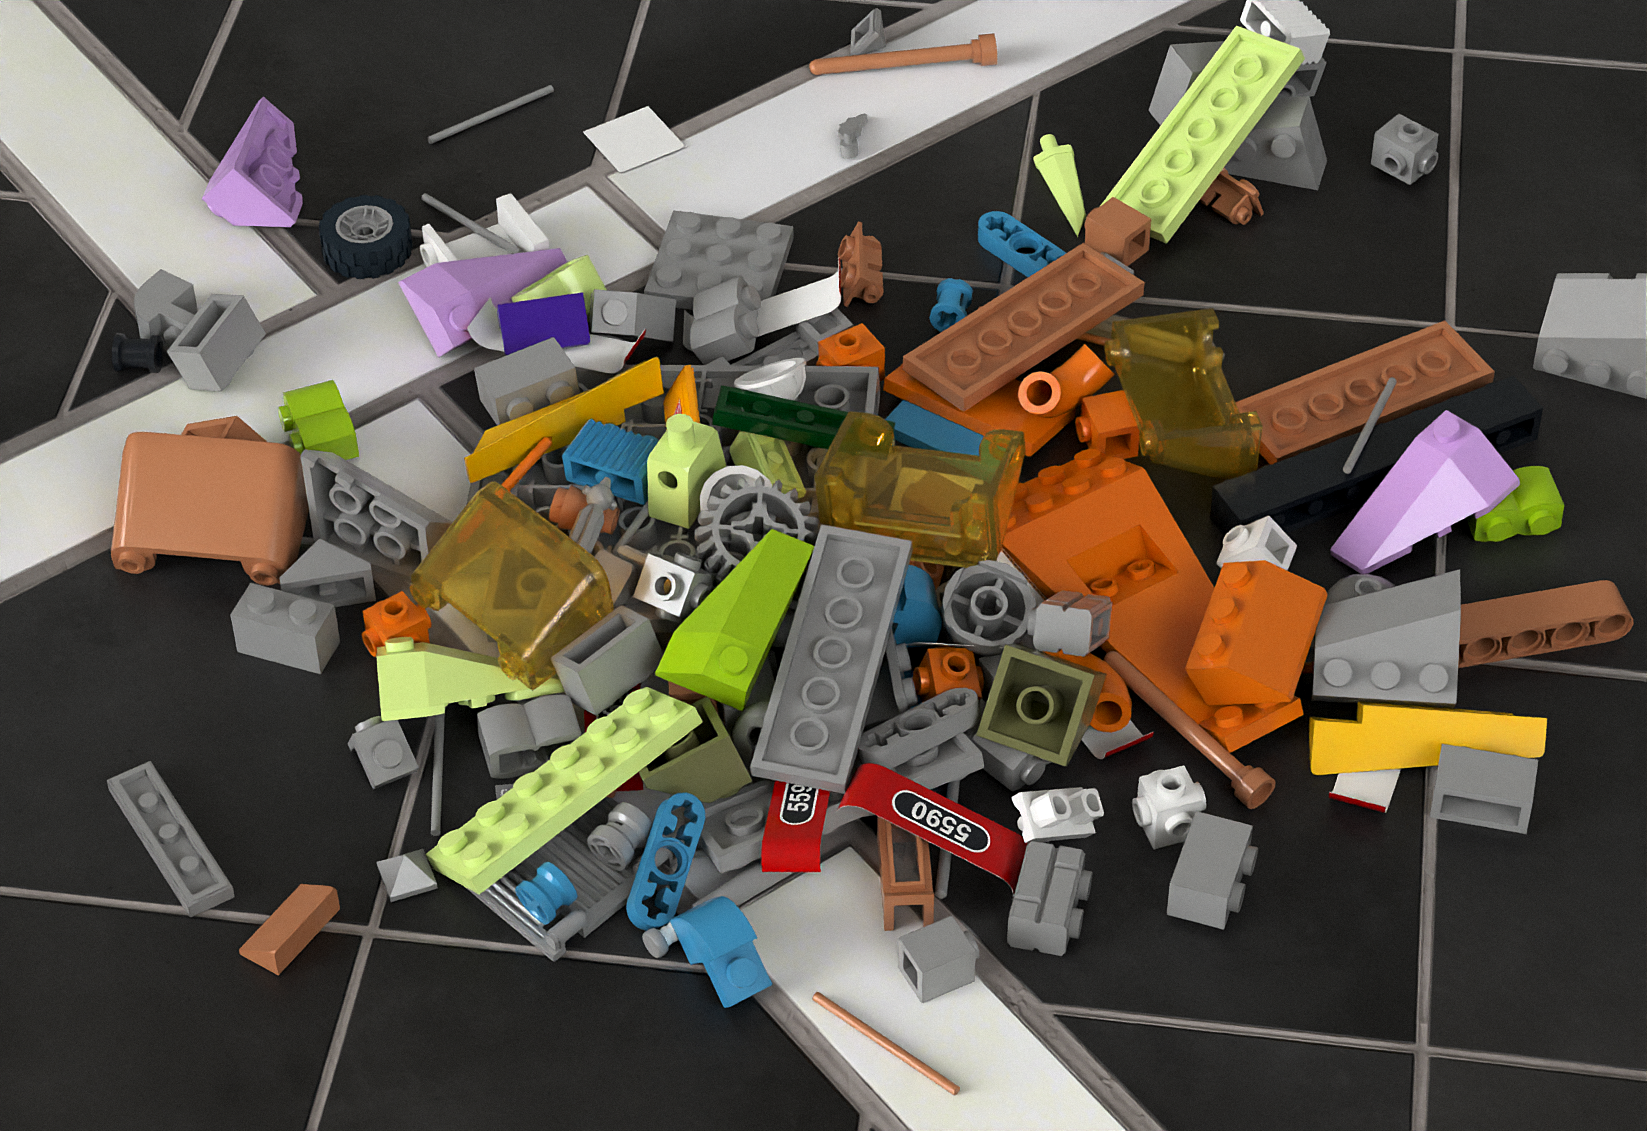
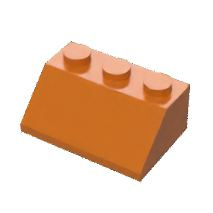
M1266 560L1223 563L1185 667L1186 672L1206 705L1292 702L1328 596L1325 588Z

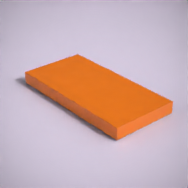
M903 364L884 379L883 391L1029 457L1074 419L1076 411L1075 408L1053 418L1032 415L1019 402L1018 391L1021 381L1016 379L1010 381L964 412L905 372Z

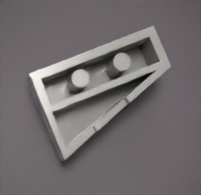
M1310 97L1275 99L1224 168L1228 173L1318 190L1327 163V157Z

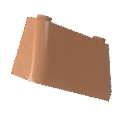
M155 432L131 433L126 438L122 453L111 547V558L115 569H121L132 574L142 573L155 566L157 554L241 561L244 571L254 582L266 586L274 585L275 583L280 584L279 577L297 561L309 512L300 453L285 444Z

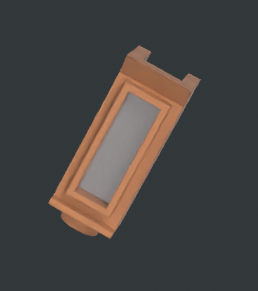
M877 816V844L884 931L894 930V906L922 905L923 927L934 923V892L929 842Z

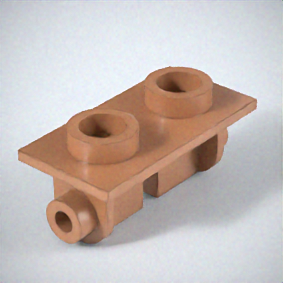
M1225 168L1222 169L1199 200V202L1208 206L1218 196L1219 198L1211 206L1213 211L1235 225L1239 223L1245 225L1252 217V211L1260 216L1264 214L1258 199L1260 194L1255 186L1245 179L1236 180L1229 175Z
M858 221L852 234L844 236L838 251V257L842 260L843 266L841 271V287L843 288L844 306L848 307L853 297L863 299L867 303H876L884 293L883 274L880 272L882 268V245L874 236H864L862 222Z

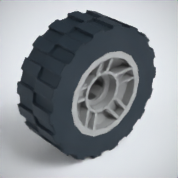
M379 195L349 197L340 203L337 202L332 205L330 210L325 211L323 219L319 222V236L326 265H330L331 270L335 273H341L342 276L348 278L356 277V279L379 278L381 275L393 273L398 267L401 268L405 264V260L409 259L412 254L411 248H413L409 215L408 213L406 214L405 208L402 205L396 204V201L393 199H386Z

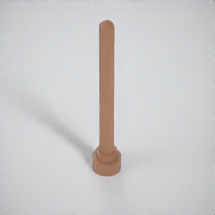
M994 33L978 35V39H972L971 44L815 59L811 61L809 69L812 74L821 75L972 59L973 63L980 62L981 66L997 65V46Z
M1110 651L1105 654L1104 661L1115 669L1133 692L1232 780L1231 786L1235 789V797L1246 807L1255 809L1268 799L1276 784L1271 776L1260 767L1244 766L1118 652Z

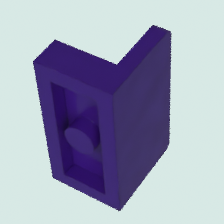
M583 292L497 305V317L505 355L552 337L556 339L562 349L588 345L590 343Z

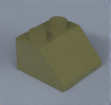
M1005 644L976 736L1066 767L1093 718L1107 674L1021 644Z
M704 697L691 704L696 708L703 722L639 771L646 788L673 795L677 793H690L702 802L711 803L719 798L733 796L740 791L742 786L752 782L709 697Z

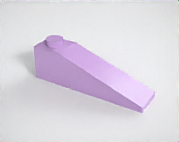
M262 97L256 104L211 177L202 197V200L207 203L209 209L216 216L224 217L233 226L291 227L296 222L303 204L302 194L295 190V183L300 179L299 170L293 167L292 157L297 153L294 123L265 97Z
M557 248L440 262L398 283L437 356L441 357L474 340L469 334L467 327L490 297L496 309L498 304L512 303L511 297L567 263V260L561 249Z
M1446 410L1415 437L1331 547V556L1360 574H1368L1410 553L1413 544L1433 534H1436L1438 538L1452 531L1451 525L1470 515L1477 519L1489 513L1520 485L1519 478L1480 429Z

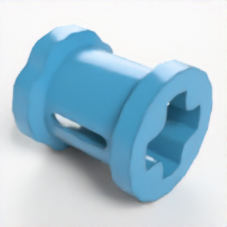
M948 278L938 284L936 291L938 303L932 308L929 318L933 327L940 332L968 316L966 309L972 303L973 289L963 280Z

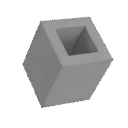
M953 916L899 937L898 968L921 1003L975 982V962L979 958V949L972 934L969 931L963 932Z

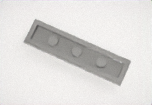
M151 761L107 780L108 788L113 798L190 918L235 897L233 886Z

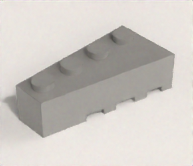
M1224 41L1170 45L1148 110L1160 126ZM1321 57L1317 64L1314 61L1310 65L1308 62L1304 65L1301 64L1275 99L1315 96L1326 61Z

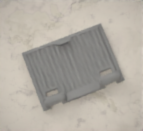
M605 797L480 895L470 889L468 890L552 961H557L566 953L565 942L578 932L585 938L627 904L642 856L637 860L635 859L643 853L645 847L636 848L634 851L635 857L621 871L605 866L593 855L588 847L587 838L597 826L608 823L609 813L618 804L613 798ZM666 848L658 849L655 854L657 868L663 863L672 868L677 864L675 854ZM544 862H550L558 867L568 877L578 895L577 899L570 906L562 905L556 910L555 919L548 925L539 922L526 910L515 891L516 886L523 880L531 881L537 874V868Z

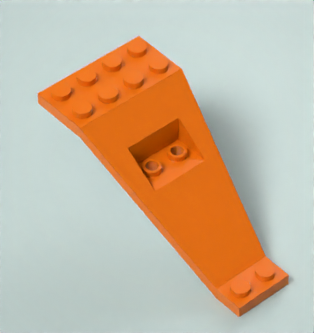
M1087 449L1077 453L1072 461L1061 466H1051L1041 470L1038 473V477L1025 483L1011 484L1002 489V494L989 500L975 502V544L989 549L994 543H999L1047 598L1062 590L1083 593L1084 597L1088 594L1110 597L1112 611L1109 638L1100 647L1106 653L1116 651L1229 753L1304 715L1301 700L1296 696H1293L1292 702L1206 705L1186 672L1185 667L1211 599L1214 586L1143 467L1127 462L1122 458L1103 453L1098 449Z

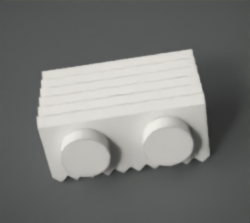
M1247 0L1240 18L1241 23L1248 30L1300 48L1305 57L1302 65L1307 62L1310 65L1313 61L1317 64L1321 60L1330 35L1329 28H1326L1325 24H1322L1321 20L1316 18V15H1312V10L1308 11V7L1304 6L1303 2L1299 0Z

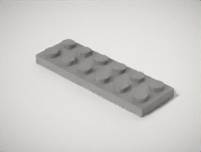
M821 524L750 766L752 776L845 794L913 551L912 541Z
M961 732L955 737L890 770L928 789H933L948 782L962 780L968 774L985 767L982 752ZM858 751L849 783L856 769L861 765ZM765 779L740 789L731 797L719 798L711 803L703 804L705 822L698 844L721 874L729 870L743 868L750 862L761 858L763 834L775 780ZM830 791L822 834L830 833L837 827L858 818L875 814L855 806H845L837 811L844 794ZM682 812L685 824L690 822V819L686 818L684 812Z

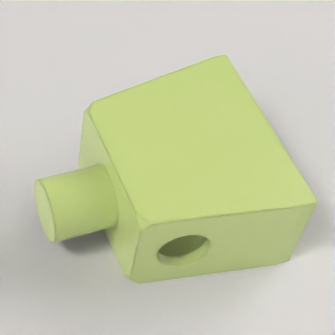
M675 414L667 419V430L649 454L647 460L649 517L689 529L701 512L700 494L704 483L714 472L727 466L718 431L711 426L694 422L686 414Z

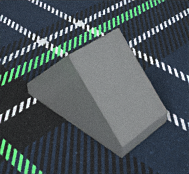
M320 538L279 577L281 591L334 604L335 607L376 601L371 564Z

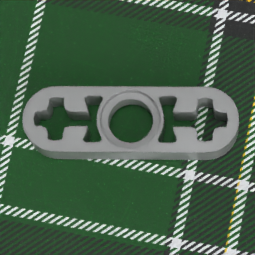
M968 688L947 690L864 732L858 746L861 765L873 763L892 769L928 751L932 747L955 737L959 733L976 726L981 720L977 693Z

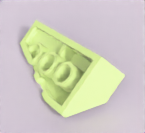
M412 637L388 639L385 641V646L377 647L376 658L382 721L445 714V707L448 706V703L458 702L459 705H467L470 708L487 706V703L493 702L495 695L504 694L507 700H522L565 692L554 669L536 666L530 674H527L523 671L524 663L425 642L414 643Z

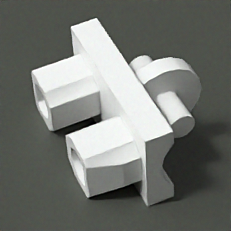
M1079 787L1020 792L1012 796L1013 804L1021 814L1017 825L1023 831L1022 836L1025 843H1030L1031 840L1045 843L1054 840L1086 838L1096 833L1092 821L1104 815L1101 800L1095 788L1083 789Z

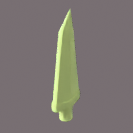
M1047 134L1040 139L1043 152L1034 156L1033 160L1078 237L1085 221L1086 213L1074 160V151L1069 144L1058 146L1055 136Z

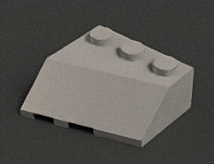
M1558 273L1538 337L1533 369L1647 399V273H1637L1635 279H1613L1609 273Z
M305 449L300 456L314 543L320 538L369 562L371 569L433 591L455 561L458 544L453 545V536L456 534V524L335 453Z
M1460 569L1324 605L1314 638L1311 701L1356 704L1359 701L1454 708L1457 700L1461 621Z

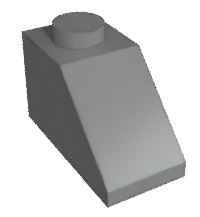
M594 289L591 293L589 334L638 339L644 329H646L642 340L673 342L676 299L634 292Z

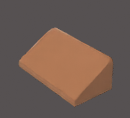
M300 884L239 949V954L279 976L340 910L337 890L331 886Z

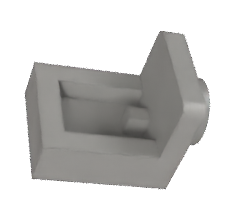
M376 716L355 726L356 733L352 734L347 744L351 752H357L373 790L417 772L419 769L398 720L383 722L381 716Z

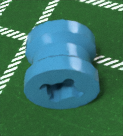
M544 862L537 868L536 876L531 881L523 880L515 888L516 895L526 910L539 922L547 925L555 919L556 910L562 905L570 906L578 897L577 891L568 877L550 862Z

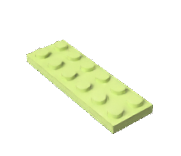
M1236 26L1101 205L1115 197L1151 218L1150 237L1167 244L1305 60L1301 49Z
M647 686L630 693L624 699L623 704L609 715L593 721L588 726L587 731L571 744L564 745L555 750L550 756V760L537 770L518 778L512 789L496 801L488 802L480 807L474 818L459 829L452 830L442 836L438 841V845L425 855L434 870L480 895L703 721L696 708L692 705Z

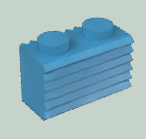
M591 418L562 454L566 481L592 487L599 484L604 477H608L611 479L610 489L614 496L645 505L648 501L647 460L659 439L651 435L642 437L639 433L634 434L631 430L626 432L623 428L620 429L611 423L603 425L600 421L595 422Z

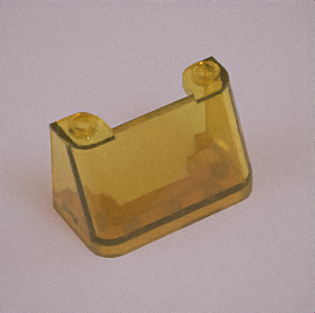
M1209 308L1112 321L1111 340L1105 341L1106 361L1109 366H1115L1139 429V444L1143 456L1149 455L1154 464L1221 480L1234 479L1257 470L1263 425L1257 411L1239 413L1221 369L1223 351L1221 347L1216 348L1212 346L1213 331L1219 328V321L1214 309Z
M849 411L814 475L820 526L822 524L912 541L911 561L964 568L978 565V561H997L1002 550L1025 457L1024 432L1005 429L989 431L980 442L979 456L895 446L892 427L886 420L874 414Z
M492 481L475 493L411 575L412 585L410 586V592L422 608L426 609L429 607L434 611H439L448 603L497 641L501 655L498 657V663L505 675L511 680L518 679L532 691L557 674L551 661L552 656L614 610L609 580L598 560L502 485Z

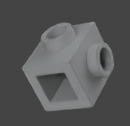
M1398 114L1375 132L1371 165L1411 185L1423 174L1430 173L1435 167L1438 160L1436 149L1439 134Z
M676 552L674 557L648 553L633 597L655 606L654 614L671 622L681 623L682 618L688 617L713 591L712 585L716 575L701 569L702 561L684 553Z

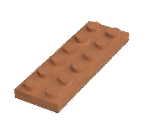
M1082 243L904 355L903 370L964 412L1144 295L1145 282L1085 243Z
M1444 320L1229 405L1228 418L1265 460L1272 465L1304 451H1310L1332 443L1342 437L1362 432L1391 377L1395 378L1397 383L1375 426L1493 383L1495 371Z

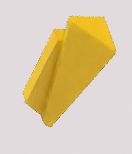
M658 357L639 363L590 390L485 430L474 452L464 458L469 482H476L520 464L544 437H552V446L544 454L571 444L586 422L591 418L595 422L600 421L603 425L611 423L617 426L626 422L624 409L664 394Z
M1358 701L1357 721L1321 717L1309 718L1310 770L1314 775L1437 766L1442 744L1464 746L1525 758L1541 757L1545 752L1547 718L1516 716L1512 713Z

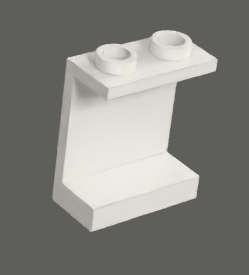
M511 193L496 198L498 224L486 228L487 230L520 248L523 252L549 250V239ZM430 224L422 226L424 244L420 245V253L427 267L440 262L512 254L476 232L445 244Z

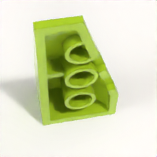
M771 529L674 631L655 672V676L743 711L812 557L815 546Z

